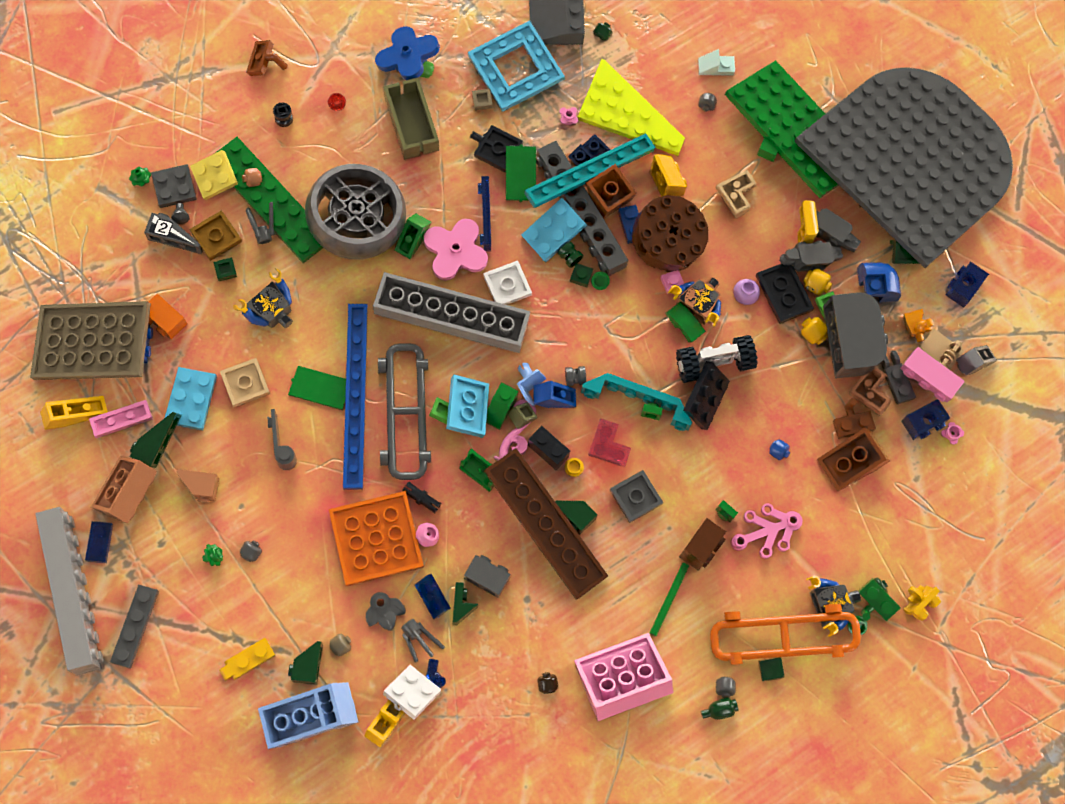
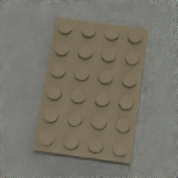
M148 301L40 305L30 378L33 380L142 377L151 304Z

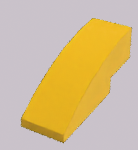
M388 700L367 728L364 737L381 748L401 721L405 712L402 710L398 711L394 707V703Z

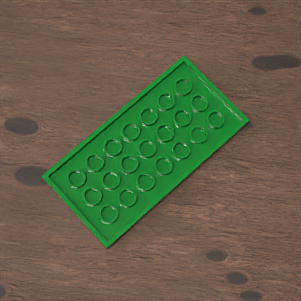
M776 60L726 91L724 95L754 128L779 150L778 154L819 198H822L839 186L794 142L801 133L824 116L825 112Z

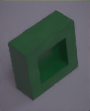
M232 257L213 262L219 282L237 277Z
M576 263L570 282L588 287L593 268Z

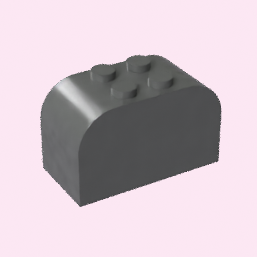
M866 293L832 295L824 304L823 310L835 379L866 375L884 360L887 353L886 344H888V336L884 333L885 319L881 315L880 306L875 298Z

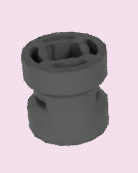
M579 366L577 369L565 367L566 386H573L574 384L583 385V383H586L585 366Z

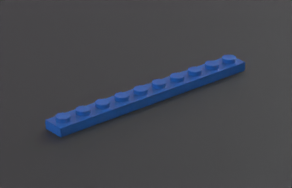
M348 304L343 490H363L367 304Z

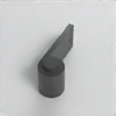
M271 409V418L267 417L268 428H272L275 459L281 469L291 470L297 464V459L291 447L280 446L278 418L275 409Z

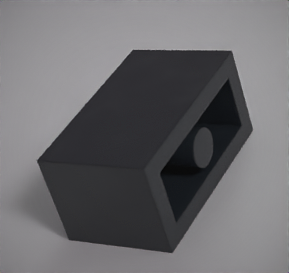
M543 426L528 440V446L555 470L569 458L570 450Z

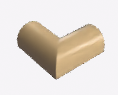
M745 170L716 185V190L733 216L738 218L747 213L751 208L742 193L754 188L757 184L749 171Z

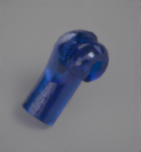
M429 659L426 678L441 688L446 684V679L437 671L439 660Z

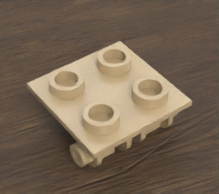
M936 329L932 330L919 347L949 370L956 363V359L964 352L962 342L959 340L952 342Z

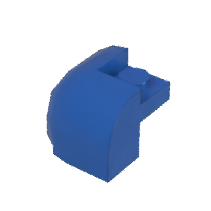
M881 262L861 263L858 266L859 286L864 285V293L872 297H879V302H897L901 298L899 277L892 266Z

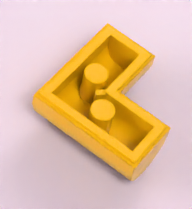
M806 200L802 202L799 208L801 227L797 236L798 243L806 242V244L813 243L819 230L816 204L814 201Z

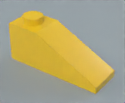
M104 396L47 402L40 411L44 429L48 430L89 420V418L107 413L108 410Z

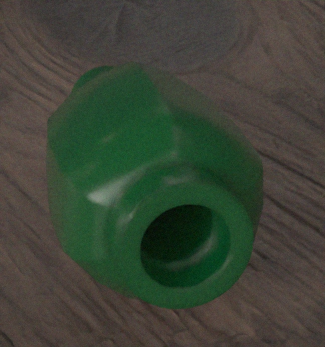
M724 698L711 703L708 709L701 711L703 719L712 717L719 720L734 716L735 712L739 711L735 699Z

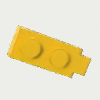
M263 638L224 662L226 666L219 669L225 681L232 677L236 680L276 655L267 639Z

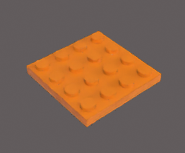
M406 491L329 509L346 587L424 568Z

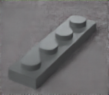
M138 584L110 663L131 669L156 602L158 590Z

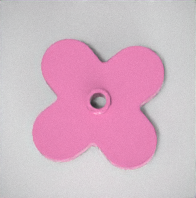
M462 219L458 221L452 231L441 227H432L426 231L424 244L429 251L437 254L433 261V273L438 279L450 280L462 268L470 272H480L487 266L488 256L486 251L475 245L479 236V228L473 220Z

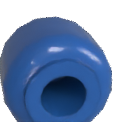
M778 439L770 446L769 453L777 460H782L784 457L787 458L789 456L790 446Z

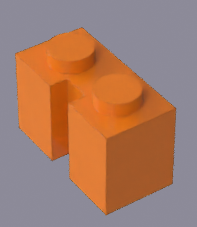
M158 293L148 301L151 304L149 325L152 323L156 325V331L162 337L167 336L169 339H172L187 325L185 318Z

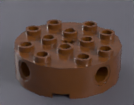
M665 195L653 199L637 215L633 225L632 242L637 254L647 265L665 270V272L680 271L690 266L704 252L708 243V225L703 213L694 203L680 196Z

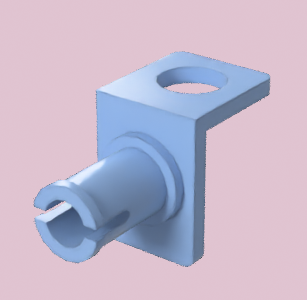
M522 363L524 369L519 365L518 371L523 379L517 385L525 400L532 406H535L529 391L533 389L534 385L546 380V377L538 369L532 372L528 363Z

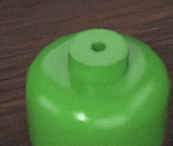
M425 61L423 63L424 71L420 77L429 78L433 74L434 65L429 61Z

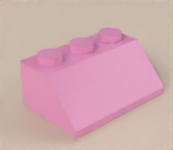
M919 347L909 355L900 368L903 370L904 375L917 380L923 389L932 391L934 396L942 402L950 401L965 382Z

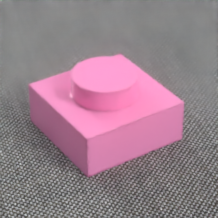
M679 270L669 272L660 277L666 292L673 285L679 286L684 284Z

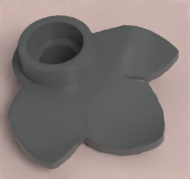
M377 592L370 599L371 606L366 611V621L369 626L379 623L384 629L392 631L395 626L396 616L405 614L406 610L400 600L389 598L383 592ZM378 599L384 600V604L382 606L377 605Z

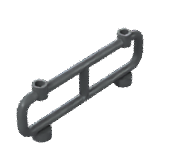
M411 343L394 344L387 350L386 358H378V373H386L388 450H380V466H388L390 474L399 480L421 478L427 470V463H431V451H427L424 376V371H428V359H424L423 351L419 346ZM397 351H413L416 354L418 407H395L393 356ZM418 414L419 469L416 472H399L396 469L395 415Z

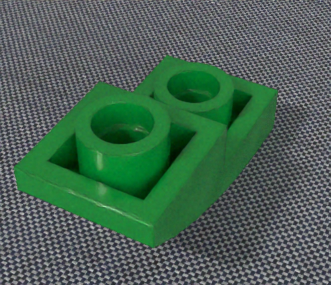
M681 302L666 312L674 327L681 330L689 343L706 332L694 315Z

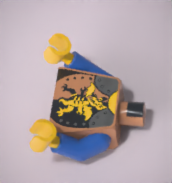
M710 278L707 283L698 279L696 282L691 281L679 286L673 285L667 293L674 294V300L678 298L676 304L681 302L702 324L705 325V323L711 321L713 326H716L721 315V301L719 300L720 293L716 291L720 284L715 278Z

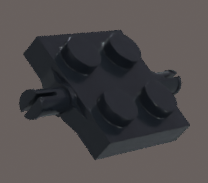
M493 125L483 136L474 131L470 135L471 139L479 142V146L474 152V157L505 173L506 146L523 145L522 140Z

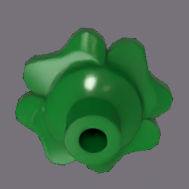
M137 167L131 170L129 180L132 182V185L143 187L145 183H149V178L152 174L148 172V168Z
M207 544L206 549H204L205 555L202 556L203 561L210 562L211 566H220L221 561H223L222 549L217 547L216 544Z

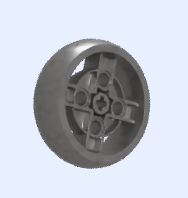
M346 164L325 172L313 184L306 199L305 217L311 234L324 249L342 258L360 260L382 254L398 240L406 222V205L397 184L387 174L368 165ZM326 196L330 200L328 205L329 217L322 221L318 207ZM387 202L393 212V220L388 227L382 223L384 217L383 205Z

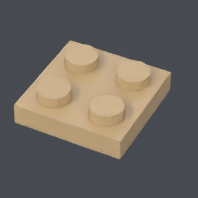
M257 358L220 371L233 407L270 394Z

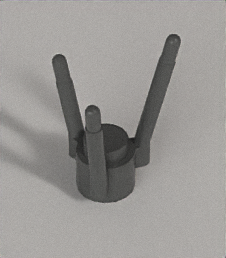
M273 202L269 203V229H267V226L258 227L250 208H247L246 214L255 232L257 243L265 244L271 242V236L275 235L273 227Z
M415 619L408 621L401 627L404 632L402 636L406 640L414 662H418V658L410 638L411 640L417 639L428 655L433 657V653L420 637L422 632L441 649L445 648L440 641L429 633L420 622L417 623Z

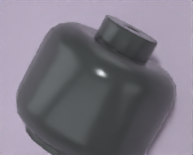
M704 93L700 96L698 106L705 112L713 111L716 107L717 99L711 93Z
M254 540L252 542L246 541L240 549L241 557L250 562L256 561L262 553V549L258 547L260 544Z
M726 676L717 679L716 693L722 695V698L733 696L736 693L734 679Z

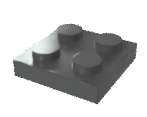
M188 164L151 172L160 208L197 200Z
M644 470L609 490L629 523L663 504L662 499Z

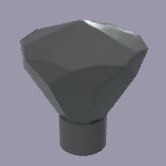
M177 203L176 210L171 218L177 224L187 223L190 220L189 214L184 210L182 203Z

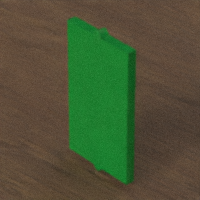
M522 144L519 146H506V200L529 201L524 193L525 190L536 185V147L523 146Z
M301 366L297 367L295 376L291 379L292 385L289 396L343 410L346 398L345 378Z

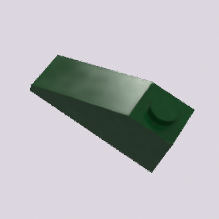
M172 412L141 436L137 442L133 443L130 449V458L140 460L149 467L156 468L182 415Z

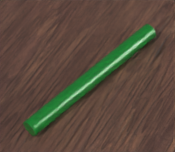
M681 564L649 632L651 635L657 636L689 568L688 564Z

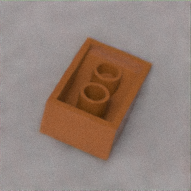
M866 427L817 459L837 491L846 488L890 462L871 431Z

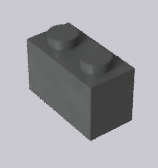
M475 555L464 574V579L499 598L511 574L508 573L509 570L504 566L493 565L486 556L481 555L479 557Z

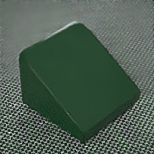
M781 657L759 661L762 681L784 678Z

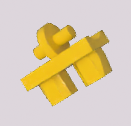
M920 585L918 588L911 586L908 589L910 596L907 598L910 603L903 610L906 614L913 615L917 620L924 621L929 616L925 609L926 605L928 604L930 608H935L941 603L937 595L940 592L937 587L931 588L927 585L925 587Z

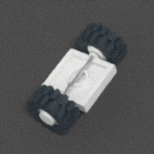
M750 335L733 338L732 345L725 343L718 348L706 347L698 355H696L694 347L678 349L676 359L681 380L683 383L697 381L706 361L720 366L730 364L733 360H736V366H738L740 371L755 369L758 364L756 360L758 357L753 339Z

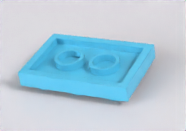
M561 198L523 232L521 236L547 262L566 243L584 229L587 224Z
M178 367L165 417L172 412L179 413L182 416L177 426L203 431L217 375Z
M458 375L451 377L446 429L480 438L485 436L489 383Z

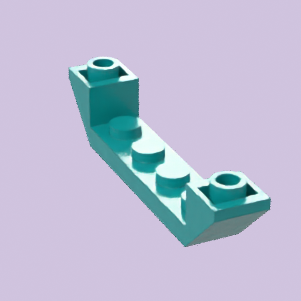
M609 373L583 383L581 393L587 398L599 399L603 386H606L610 391H620L625 393L627 397L643 399V402L647 404L655 403L667 411L674 410L670 425H673L677 430L689 431L692 421L683 411L685 407L680 398Z

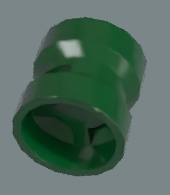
M572 242L566 243L558 251V255L566 260V264L570 268L579 263L584 256L575 249V245Z

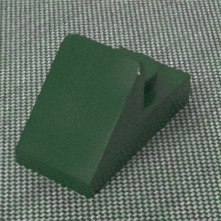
M456 582L453 625H458L478 608V604L463 603V600L467 601V589L464 588V583Z

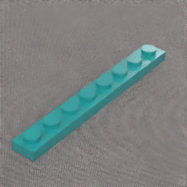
M643 134L525 190L524 194L533 208H536L586 184V182L612 165L616 164L620 168L653 152L656 147L647 134Z

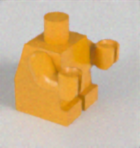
M923 309L904 313L903 315L905 327L911 337H916L917 343L924 341L923 335L925 332L931 331L933 326L930 318L922 319L924 315Z

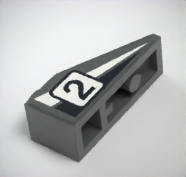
M151 213L144 232L149 241L202 254L203 251L200 244L168 215Z

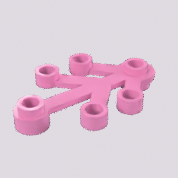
M766 503L762 506L761 513L764 516H772L781 521L773 523L756 516L752 510L746 511L743 516L744 521L759 525L763 529L745 536L742 534L735 535L731 540V546L734 550L741 551L747 546V543L767 536L759 554L763 559H768L772 555L771 548L776 535L782 529H785L782 539L777 543V548L781 552L789 549V540L792 532L801 527L802 517L794 511L785 514L774 509L771 504ZM764 507H769L770 513L765 512ZM751 514L753 519L749 520L746 515ZM790 518H795L796 523H791ZM738 538L743 540L742 545L737 543ZM781 542L786 544L787 547L785 549L780 546ZM764 549L769 551L768 556L763 554Z

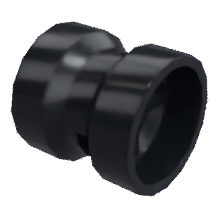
M280 102L274 106L273 114L276 124L280 127L290 126L293 122L290 105Z

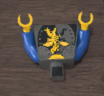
M275 268L278 272L277 277L274 278L271 272H269V277L275 280V283L272 281L247 304L245 300L238 299L242 307L238 308L237 305H233V308L236 311H242V315L254 325L263 327L268 325L270 328H273L280 323L284 328H288L293 322L288 316L291 312V294L285 281L281 279V271Z
M818 576L806 578L812 584L808 589H813L810 595L817 614L825 613V605L841 604L842 612L852 613L855 611L853 604L861 601V596L857 590L848 593L846 586L839 585L836 581L819 578ZM823 621L821 625L823 629L827 628L830 631V634L827 636L831 637L844 629L849 621Z

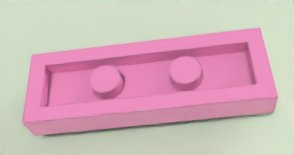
M144 400L89 418L95 438H99L153 420L148 402Z

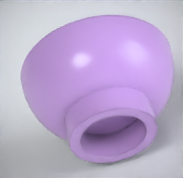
M743 279L734 286L733 295L739 303L751 305L758 300L760 289L755 281Z

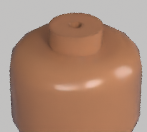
M257 168L246 169L244 175H242V181L246 182L248 187L259 186L262 182L261 172Z

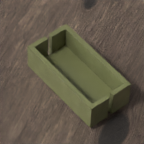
M419 78L403 81L404 94H401L400 83L383 86L385 101L404 160L420 156V152H423L425 155L439 151V139Z

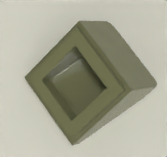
M528 402L513 407L508 413L517 429L538 418Z

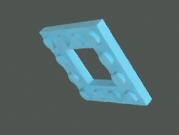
M530 20L467 52L468 57L487 88L490 89L493 98L502 112L565 80L564 74ZM523 46L537 67L538 72L508 86L494 60Z

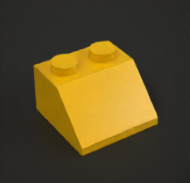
M656 154L653 157L650 174L661 197L665 195L683 196L687 188V182L679 173L678 163L674 162L672 156Z

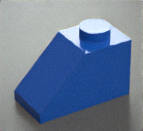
M553 381L533 386L535 405L545 408L576 407L575 388Z

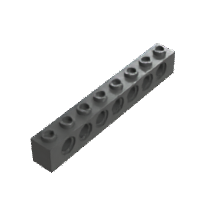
M557 141L537 149L536 163L539 168L542 167L546 180L572 168ZM550 163H555L557 166H551ZM582 185L570 191L575 194L574 196H569L567 193L559 196L560 199L563 198L585 223L591 222L593 224L582 229L580 237L583 242H587L589 245V252L592 257H596L599 269L607 273L608 276H611L627 268L629 260L585 187ZM577 207H581V208H583L584 210H583V211H578L576 208H577ZM600 237L602 241H596L594 238ZM609 252L611 256L607 257L603 253Z

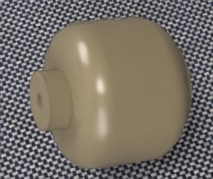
M343 634L336 635L330 640L332 652L338 656L351 650V639Z

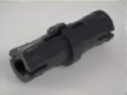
M408 482L406 486L412 489V491L405 487L403 488V491H406L408 496L415 499L418 505L422 504L434 514L438 509L432 506V504L440 508L441 502H438L429 496L427 491L420 490L411 482Z

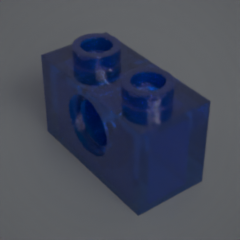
M971 261L966 267L962 265L956 273L959 275L957 280L953 278L947 286L949 291L946 293V296L963 308L970 302L989 275Z
M937 399L907 415L901 422L913 440L919 437L922 440L931 434L930 431L934 429L939 431L946 427V422L950 419V416ZM923 418H927L930 421V425L926 424Z

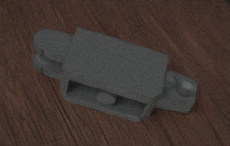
M827 208L821 209L820 212L816 210L819 230L816 237L821 238L825 242H830L831 246L843 247L854 253L861 241L851 233L853 230L852 224Z
M816 241L810 244L800 242L793 249H789L785 254H782L779 261L783 265H793L797 272L813 271L817 268L824 270L833 261L843 258L841 247L831 246L830 242Z

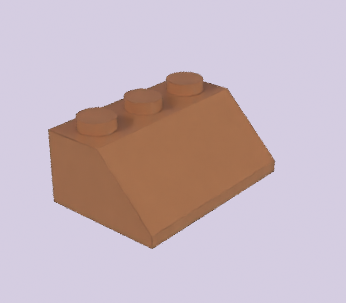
M120 456L91 508L128 524L134 517L139 503L143 501L148 487L154 482L157 471L140 460Z

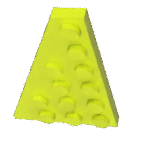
M601 59L579 112L578 120L632 140L647 134L657 149L679 156L685 137L610 64Z

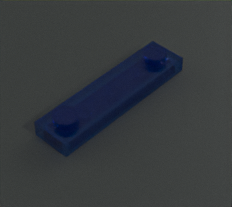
M481 176V183H478V194H482L483 234H480V245H483L484 250L488 252L491 251L489 176Z

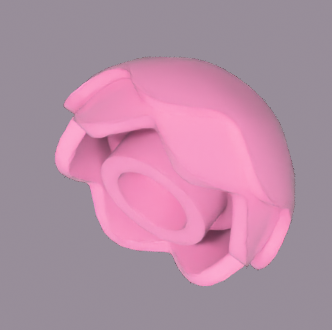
M431 523L419 525L416 531L418 543L424 547L434 546L439 540L437 527Z

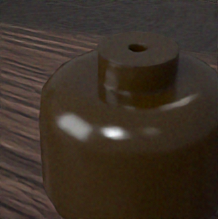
M550 672L542 673V676L537 679L539 691L543 694L553 693L558 689L557 677L554 674L550 675Z

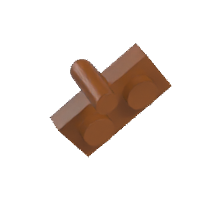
M270 40L255 41L246 73L250 76L265 75L269 61H274L282 70H285L288 65L276 53H271L274 44Z
M851 398L845 405L847 416L833 420L838 439L853 436L865 427L870 431L876 429L871 411L854 413L853 407L857 404L855 398Z

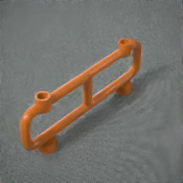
M841 604L825 605V613L753 619H741L740 611L724 612L725 621L717 622L713 625L710 632L713 654L720 660L731 661V665L743 664V660L819 654H832V658L844 657V653L854 651L861 642L858 619L849 612H842ZM848 620L851 623L853 640L850 644L790 648L788 624ZM780 625L782 649L723 653L719 648L718 633L721 629Z

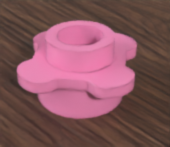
M575 107L571 109L561 108L560 122L565 125L576 124L578 122L576 117L577 109Z
M950 422L948 427L942 430L941 435L954 445L958 443L960 437L964 436V431L954 422Z

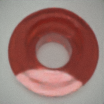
M333 93L328 98V106L334 111H340L346 106V99L340 93Z

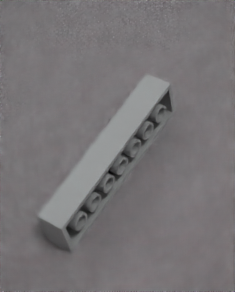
M386 272L383 273L373 304L375 315L520 353L530 318V311Z
M61 507L35 513L67 671L79 676L102 669L103 655L97 648L99 636L97 631L93 629L95 617L93 612L89 610L88 604H91V598L89 593L85 591L84 585H87V579L85 574L81 572L80 566L83 565L81 555L77 553L76 547L79 546L77 536L73 534L72 528H75L74 519Z

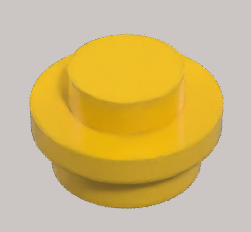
M570 458L566 461L564 469L567 475L578 477L582 474L584 465L580 459Z

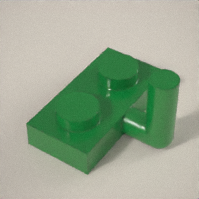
M873 578L858 591L869 603L861 610V616L865 621L870 619V613L874 609L886 621L901 609Z

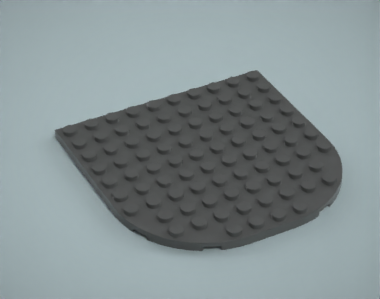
M894 68L872 76L801 133L794 141L924 268L929 266L1001 200L1012 178L1013 161L1010 147L995 121L955 84L940 75L922 69Z

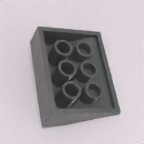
M529 0L530 22L545 45H583L585 35L583 0Z

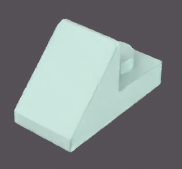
M719 49L698 58L699 75L735 74L734 56H719Z

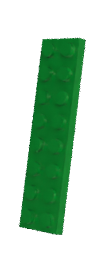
M238 137L220 149L225 151L238 182V185L233 188L268 226L269 203L273 202L274 232L302 263H305L323 249L308 228L305 209ZM257 168L261 172L262 182L259 186L248 187L246 182L242 181V175H244L246 169Z

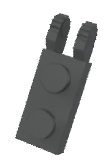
M891 351L890 357L893 366H890L887 356H885L881 365L883 372L887 375V383L898 405L913 400L916 396L908 377L900 369L902 363H900L898 353Z

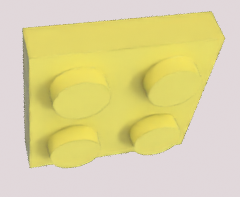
M223 150L190 166L202 197L205 200L238 185L227 155Z

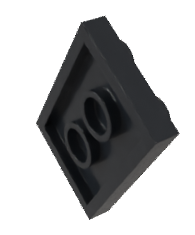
M779 264L756 274V278L779 324L814 310L793 265Z
M710 361L705 362L683 410L703 430H708L730 382L716 365Z

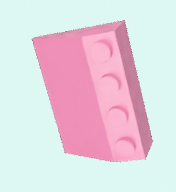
M649 633L574 660L590 705L598 721L673 693L672 678Z

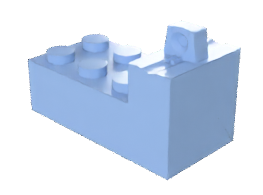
M348 682L331 683L258 708L268 749L279 748L359 722Z

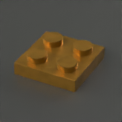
M222 210L189 229L210 261L242 242L241 237Z

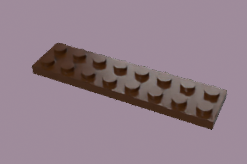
M517 448L484 470V473L576 600L608 577V574Z

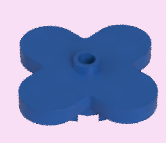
M400 27L391 36L393 45L378 52L375 57V63L378 69L383 72L399 70L401 77L405 80L419 78L424 71L423 63L439 52L440 44L433 35H424L416 38L415 32L411 27Z

